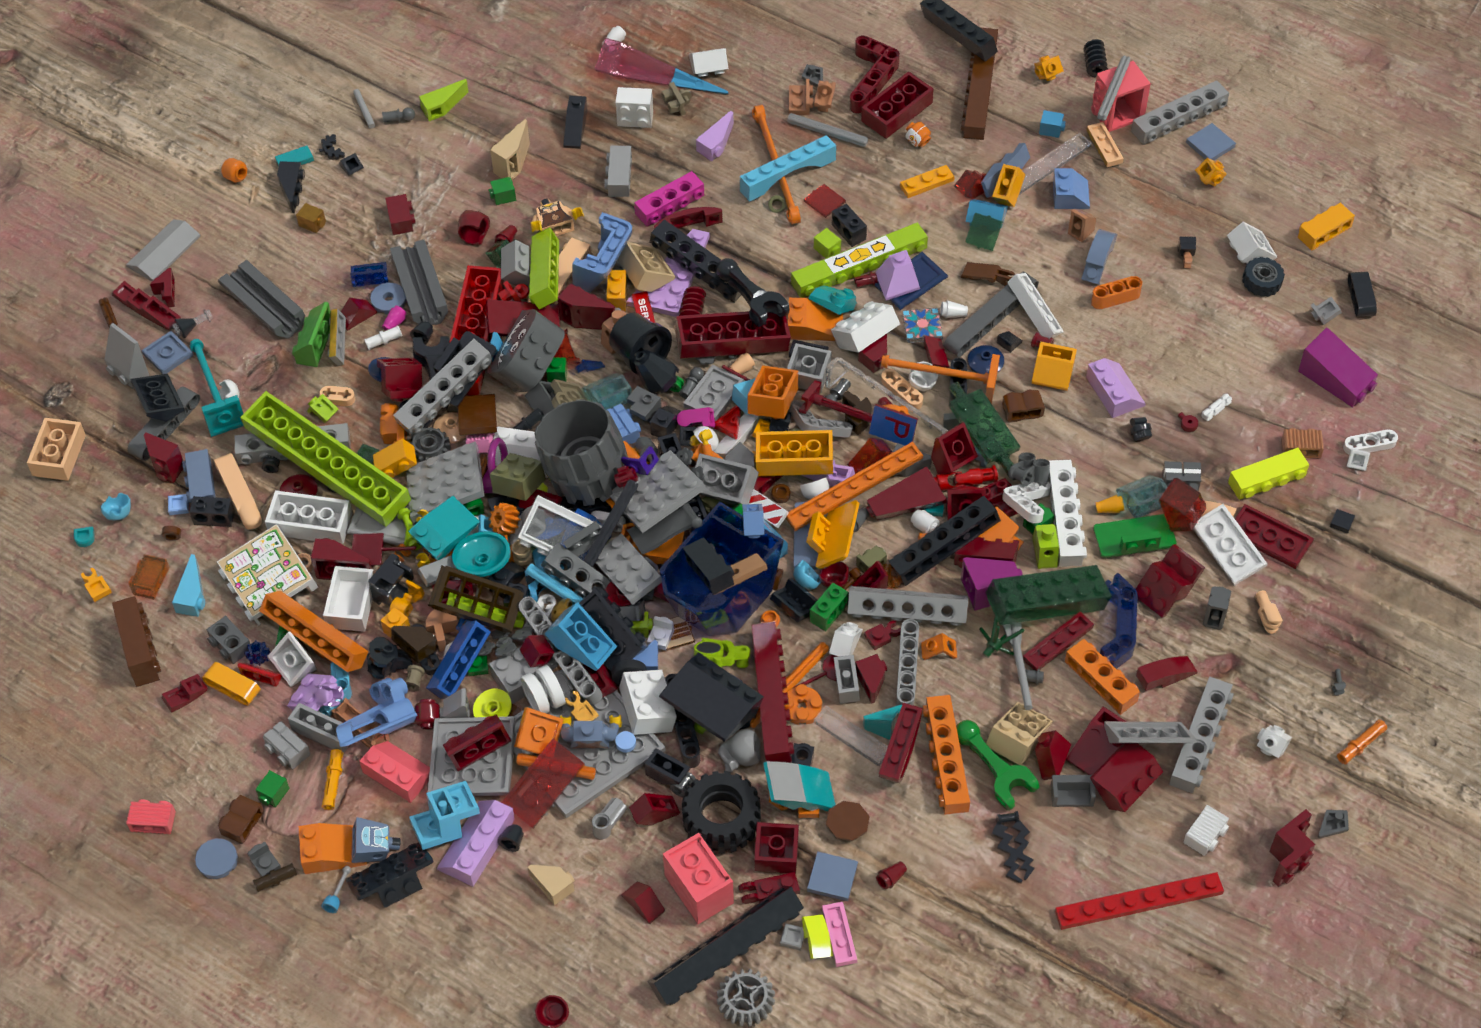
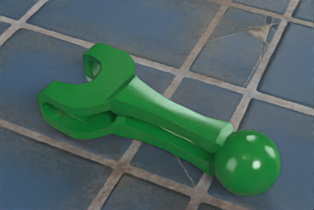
M963 720L956 725L959 743L964 746H970V749L982 759L996 779L994 783L995 797L1007 811L1015 807L1014 797L1010 793L1012 788L1023 786L1030 792H1035L1040 788L1037 778L1026 766H1011L989 748L980 736L979 726L974 721Z

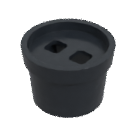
M633 312L624 315L616 322L611 330L609 343L611 348L624 359L628 368L638 375L634 364L637 353L649 350L666 358L671 349L672 335L664 326L653 323L639 313Z

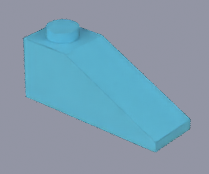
M191 554L172 604L176 613L198 617L200 611L205 607V599L199 565L195 555Z

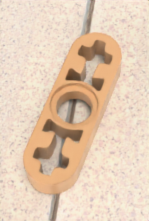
M885 369L882 372V384L911 410H918L922 407L923 395L911 386L896 370ZM903 386L907 388V390L905 392H900L897 390V388Z

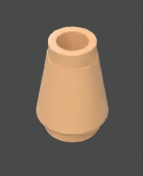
M748 353L741 354L729 368L743 374L753 369L755 362Z

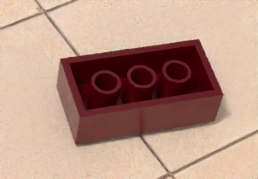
M908 71L862 106L861 122L887 139L933 103L934 89Z

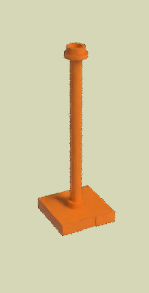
M992 354L989 373L985 372V374L890 359V355H883L881 366L885 369L888 366L982 381L983 384H987L984 403L992 405L1000 355Z

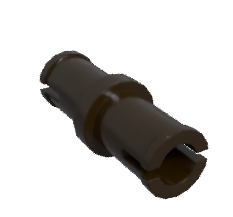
M290 863L278 870H270L269 874L256 880L254 879L253 883L257 892H260L273 885H280V882L296 876L297 872L293 863Z

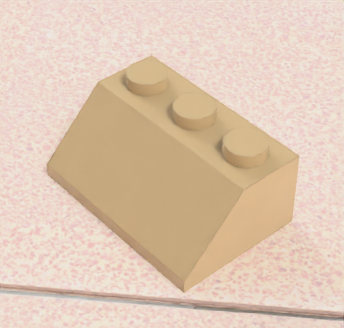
M627 242L617 259L638 291L653 292L675 279V275L659 251L652 246Z

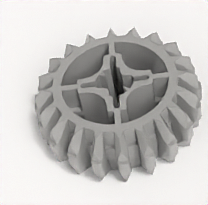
M741 968L740 974L737 975L733 971L732 978L726 976V983H720V990L717 991V996L719 997L717 1004L721 1005L719 1011L725 1013V1019L731 1018L732 1024L739 1021L742 1027L744 1022H748V1026L751 1027L752 1021H755L759 1025L760 1017L766 1020L767 1013L772 1012V1005L775 1004V999L773 998L775 991L771 990L773 985L771 982L767 983L768 978L766 976L760 978L761 973L759 971L754 975L751 968L748 970V973H744V970ZM737 987L738 993L729 1000L730 993ZM742 993L744 996H747V998L750 997V1002L748 1001V999H745V997L742 998ZM763 995V1001L755 1008L754 1002Z

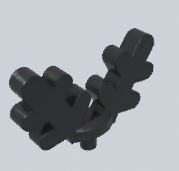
M335 134L331 136L326 135V141L321 139L322 148L319 149V152H324L325 155H328L329 159H332V156L336 160L339 157H345V153L340 148L335 150L333 144H336Z

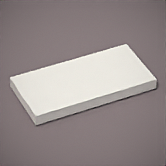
M1224 504L1191 523L1192 529L1234 586L1267 566V562Z

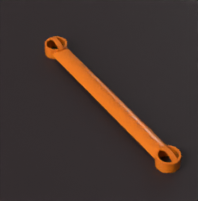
M754 106L752 117L760 125L771 160L773 161L779 157L766 122L764 106ZM784 176L779 179V183L788 207L786 216L791 225L801 223L799 208L794 204Z

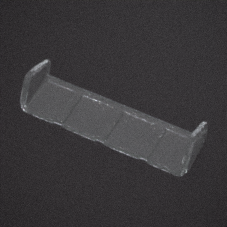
M841 357L834 358L828 364L825 381L827 388H830L849 371L863 380L871 389H876L891 399L895 405L905 406L908 412L919 418L930 429H935L941 435L949 431L927 415L924 416L921 411L897 395L895 396L890 390L869 376H865L862 371Z

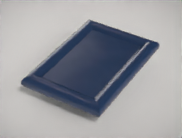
M920 252L911 259L920 289L890 299L899 310H902L948 278V275L924 252ZM877 282L874 286L883 293L879 282Z

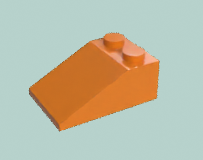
M789 297L788 327L791 340L836 341L831 329L839 321L843 320V313L837 314L808 298Z
M315 823L298 826L301 865L304 873L311 874L343 869L345 866L351 868L367 865V862L352 863L353 825Z

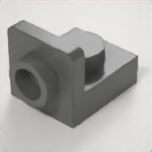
M266 842L255 845L247 853L251 863L261 877L269 874L270 870L281 868Z

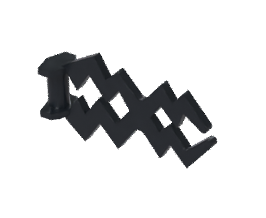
M1018 811L1010 814H997V824L992 831V835L1002 839L997 849L1010 854V857L1003 865L1011 868L1006 877L1022 883V879L1014 874L1020 866L1015 861L1017 859L1024 861L1020 870L1026 871L1024 880H1027L1035 869L1030 866L1034 859L1023 854V851L1029 844L1024 838L1030 831L1019 820ZM1015 821L1012 828L1020 831L1014 839V842L1020 844L1017 849L1008 845L1013 835L1006 833L1005 831L1008 827L1001 823Z

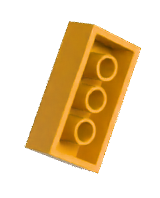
M832 430L756 432V470L759 472L758 476L833 474Z

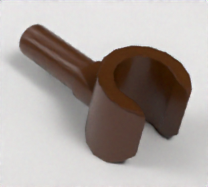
M857 567L849 572L851 579L842 587L843 589L847 590L862 576Z

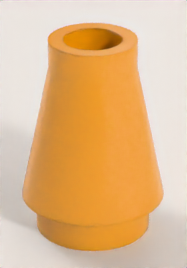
M1114 495L1095 502L1097 514L1120 513V511H1124L1122 496Z

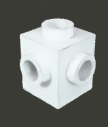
M1270 725L1266 729L1262 728L1258 734L1257 739L1259 742L1257 746L1261 748V752L1279 758L1284 754L1292 737L1285 734V730L1281 727Z

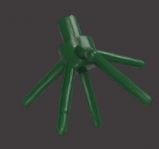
M999 611L995 612L991 638L982 627L979 628L988 641L986 643L988 647L982 653L987 658L993 652L997 653L998 651L1014 656L1013 651L1002 646L1025 631L1020 629L1008 637L1005 634L999 639L1000 626L997 625Z

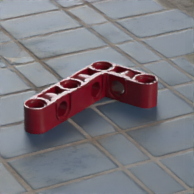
M864 35L858 36L855 40V55L863 60L874 63V65L850 94V110L856 114L861 113L862 106L878 95L899 67L900 53L897 49Z

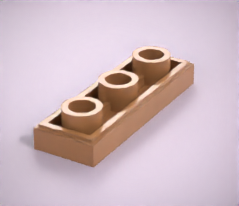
M757 553L731 565L735 574L733 576L734 585L740 584L742 581L767 570V564Z

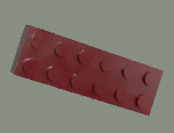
M749 311L676 316L675 334L680 359L746 353L784 352L789 350L791 336L786 316L779 317L774 313H767L766 325L761 327L756 326L749 319Z

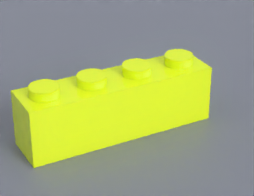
M1295 448L1231 471L1228 483L1239 500L1250 498L1259 492H1267L1273 487L1283 486L1292 480L1304 478L1307 474L1309 463L1299 448Z

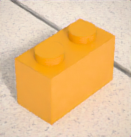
M1003 164L992 195L998 204L1015 207L1025 178V173L1020 167Z
M611 270L607 281V302H610L615 308H620L621 311L626 312V270Z
M403 438L373 454L374 466L391 478L417 465L415 447Z

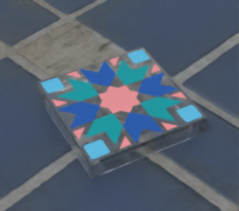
M938 308L902 311L906 343L924 342V336L943 340Z

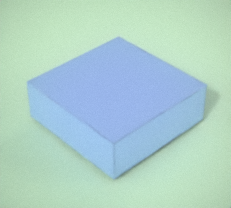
M186 494L168 496L169 515L189 513Z

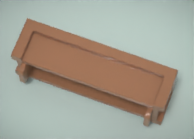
M347 698L343 700L340 706L331 710L333 719L342 723L362 714L349 703ZM370 723L352 731L354 736H357L378 726ZM376 733L360 741L370 749L374 745L390 741L388 734Z

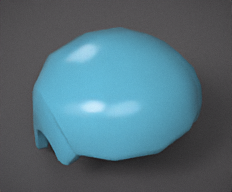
M118 493L116 498L108 496L101 505V513L108 520H122L130 513L131 500L128 495Z
M804 560L795 567L793 571L794 579L804 589H815L821 583L820 581L817 582L819 575Z

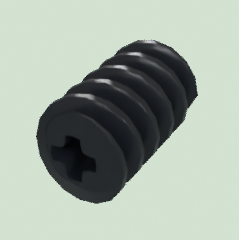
M1099 39L1088 41L1083 48L1086 71L1088 75L1096 78L1097 73L1108 70L1104 42Z

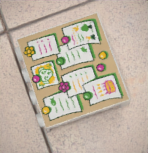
M277 524L217 561L221 568L218 572L224 580H229L227 586L233 594L235 592L238 594L236 600L241 607L245 606L247 608L245 611L246 616L250 621L255 620L258 626L260 625L258 618L264 615L259 610L265 594L282 591L289 597H292L306 587H309L311 591L318 588Z

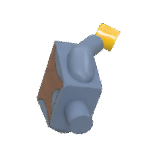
M560 715V718L564 719L561 727L562 739L567 742L571 741V749L609 748V741L616 739L618 730L622 727L621 715L618 717L610 715L609 727L603 721H573L571 726L572 716L565 718Z

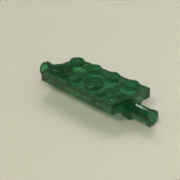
M959 382L953 383L949 386V390L956 399L950 401L948 406L958 421L965 423L971 440L987 464L993 461L1000 464L1009 477L1008 473L1013 465L1010 455L1019 451L1021 446L982 389L966 394Z

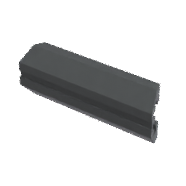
M425 239L414 242L415 245L412 248L406 247L404 250L401 249V246L390 248L413 321L418 324L421 322H429L431 325L441 324L448 313V308Z
M248 260L238 265L235 273H231L230 276L226 273L218 279L220 285L275 335L290 338L294 333L302 330L305 318L303 310Z

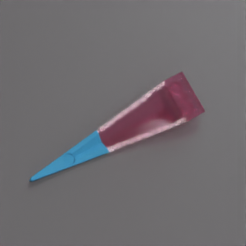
M605 38L595 66L596 71L612 75V77L664 85L674 82L676 87L729 94L725 89L672 67L620 41Z

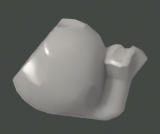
M745 729L737 732L719 747L718 754L725 763L726 771L733 772L739 765H756L761 759L760 739L754 731Z

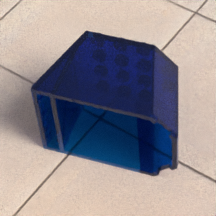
M719 501L703 519L701 527L695 528L660 568L664 596L678 617L708 636L737 633L772 592L784 540L764 529V535H760L759 538H748V535L744 536L743 515ZM704 537L709 544L712 543L714 545L716 553L723 556L726 565L731 566L757 553L767 564V570L726 589L724 592L712 595L687 564L683 547Z

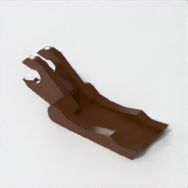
M967 262L961 278L983 279L991 283L997 281L1006 286L1008 284L1006 281L1012 278L1008 275L1012 276L1015 273L1002 269L999 265Z

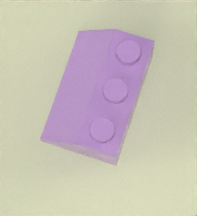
M1103 358L1088 364L1086 378L1112 418L1146 405L1119 363Z

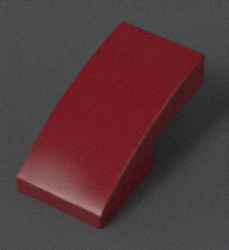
M196 674L180 681L179 687L163 693L162 700L172 713L200 697L208 690V687L201 677Z

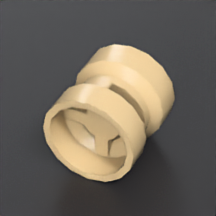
M516 540L512 544L514 562L520 566L527 565L532 561L531 547L527 548L519 544L521 540Z

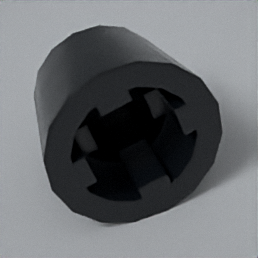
M421 322L411 330L410 336L412 339L413 337H422V341L426 345L433 334V326L429 322Z
M516 824L508 826L498 839L499 845L511 852L518 851L524 836L522 828Z

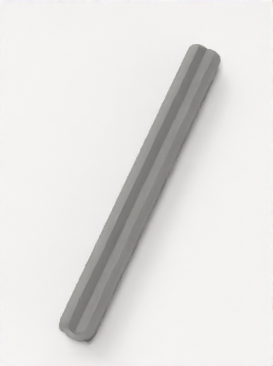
M1124 55L1120 59L1097 116L1099 120L1105 121L1130 64L1129 56L1126 57Z
M790 113L787 118V122L862 147H865L868 143V138L793 113Z

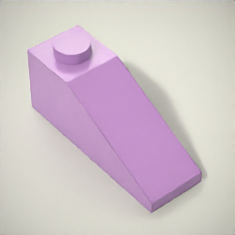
M732 111L728 112L696 139V151L710 161L719 157L724 151L734 124Z

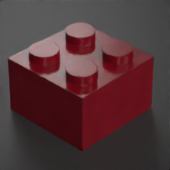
M757 822L754 871L795 872L796 874L799 825Z

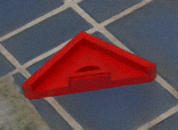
M737 405L715 421L714 429L736 440L738 438L741 409Z

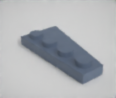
M807 501L795 503V508ZM811 523L794 531V569L802 560L808 563L814 570L818 569L816 567L818 553L806 542Z

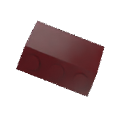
M495 714L485 718L480 724L467 728L459 736L450 738L443 744V747L459 772L511 742V739L498 715Z
M1123 743L1090 779L1108 809L1126 812L1163 773V770L1156 758L1138 743Z

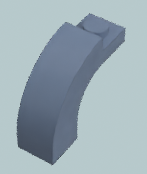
M1102 229L1097 231L1086 259L1081 280L1100 284L1106 261L1110 252L1113 251L1118 234Z

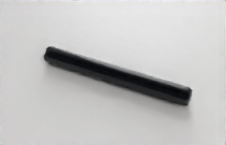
M628 480L583 561L591 567L596 563L639 486L637 482Z

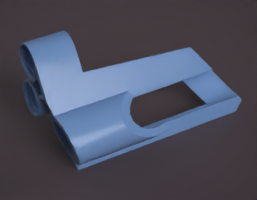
M386 678L371 685L369 689L370 695L379 705L336 727L340 747L348 746L376 733L389 734L414 723L417 713L414 711L410 700L405 698L408 688L402 678L395 680ZM373 722L381 724L353 737L352 731Z

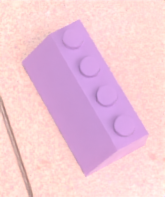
M496 800L479 801L477 803L480 814L467 819L461 829L462 838L453 841L438 865L437 870L472 887L475 885L498 848V839L515 820L513 808Z

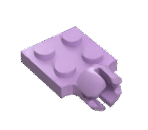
M307 674L302 679L297 691L291 696L287 706L292 711L298 703L316 711L322 706L335 707L340 704L339 701H335L336 699L343 700V689L337 686V680L332 675Z

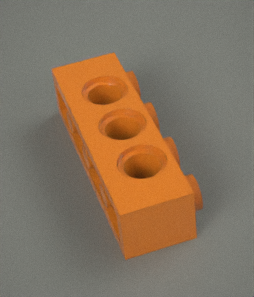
M1082 639L1066 651L1065 663L1120 715L1138 702L1140 694L1138 687L1127 680L1123 672L1116 669L1107 657L1102 656L1092 643Z

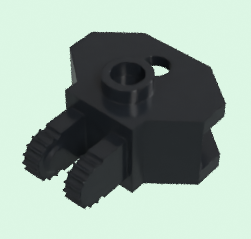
M376 637L369 643L367 671L376 679H385L390 673H395L396 669H407L408 666L413 665L411 657L402 649H398L397 645H393L385 637Z

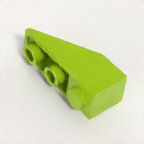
M464 79L419 96L421 109L428 121L445 116L468 93L467 80Z

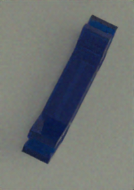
M1119 573L1114 575L1112 584L1110 580L1103 584L1102 594L1115 606L1114 639L1100 649V654L1105 657L1113 653L1116 654V657H1109L1110 663L1116 669L1128 661L1134 653L1138 600L1136 589Z

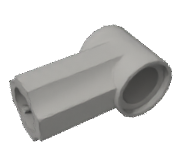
M612 798L604 809L593 817L592 829L593 835L596 838L606 839L610 836L611 829L627 810V806L622 800Z

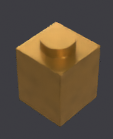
M307 203L296 214L299 227L316 234L326 223L324 210Z

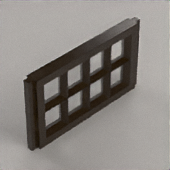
M441 565L428 606L469 621H477L481 625L505 633H512L519 611V603L523 598L524 592L449 566ZM450 576L462 580L458 591L446 587ZM466 581L478 585L475 596L463 593ZM483 587L495 590L491 602L479 598ZM445 591L457 595L453 606L441 603ZM499 592L511 596L508 607L496 604ZM461 596L473 600L470 612L458 608ZM478 602L490 606L487 617L474 614ZM494 607L506 611L503 623L491 619Z

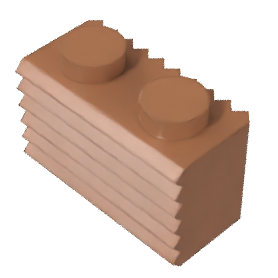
M1290 428L1283 431L1281 438L1282 453L1299 448L1305 458L1322 457L1324 447L1321 430Z

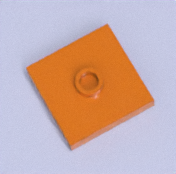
M525 707L514 747L552 759L564 719Z

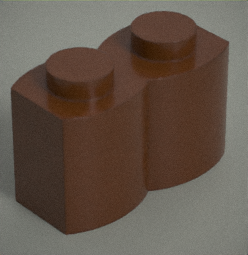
M1029 389L1022 393L1010 392L1003 396L1002 406L1008 422L1036 419L1044 416L1045 406L1039 390Z
M239 795L230 803V811L220 818L218 827L222 836L243 844L261 818L264 810L261 803Z

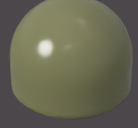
M779 195L771 197L768 202L769 209L774 213L782 212L786 207L785 199ZM773 202H782V207L774 209L772 206Z

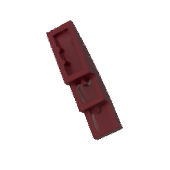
M123 281L112 292V296L124 305L167 330H170L175 325V319L181 318V316L156 297L148 296L139 288L136 290L126 281Z

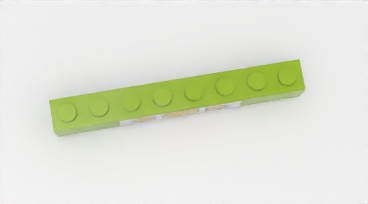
M918 222L791 272V285L800 298L810 296L817 287H832L869 271L876 270L889 255L907 250L908 254L912 255L927 249L928 236Z

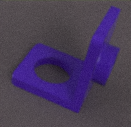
M649 446L639 459L622 457L621 461L629 469L634 468L637 474L648 475L659 461V458L653 448ZM649 454H651L652 461L648 465L646 462V458Z

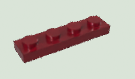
M1081 611L1024 654L1023 661L1035 671L1042 669L1092 630L1094 623Z

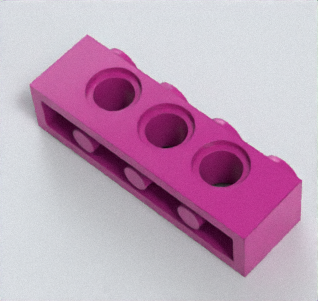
M691 171L634 202L635 215L646 227L657 223L660 219L704 196V183Z

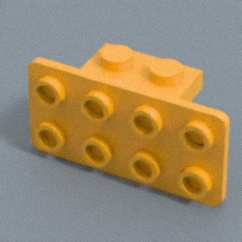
M857 500L828 512L827 518L819 511L813 513L806 542L818 553L816 561L818 569L828 567L848 557L860 504Z

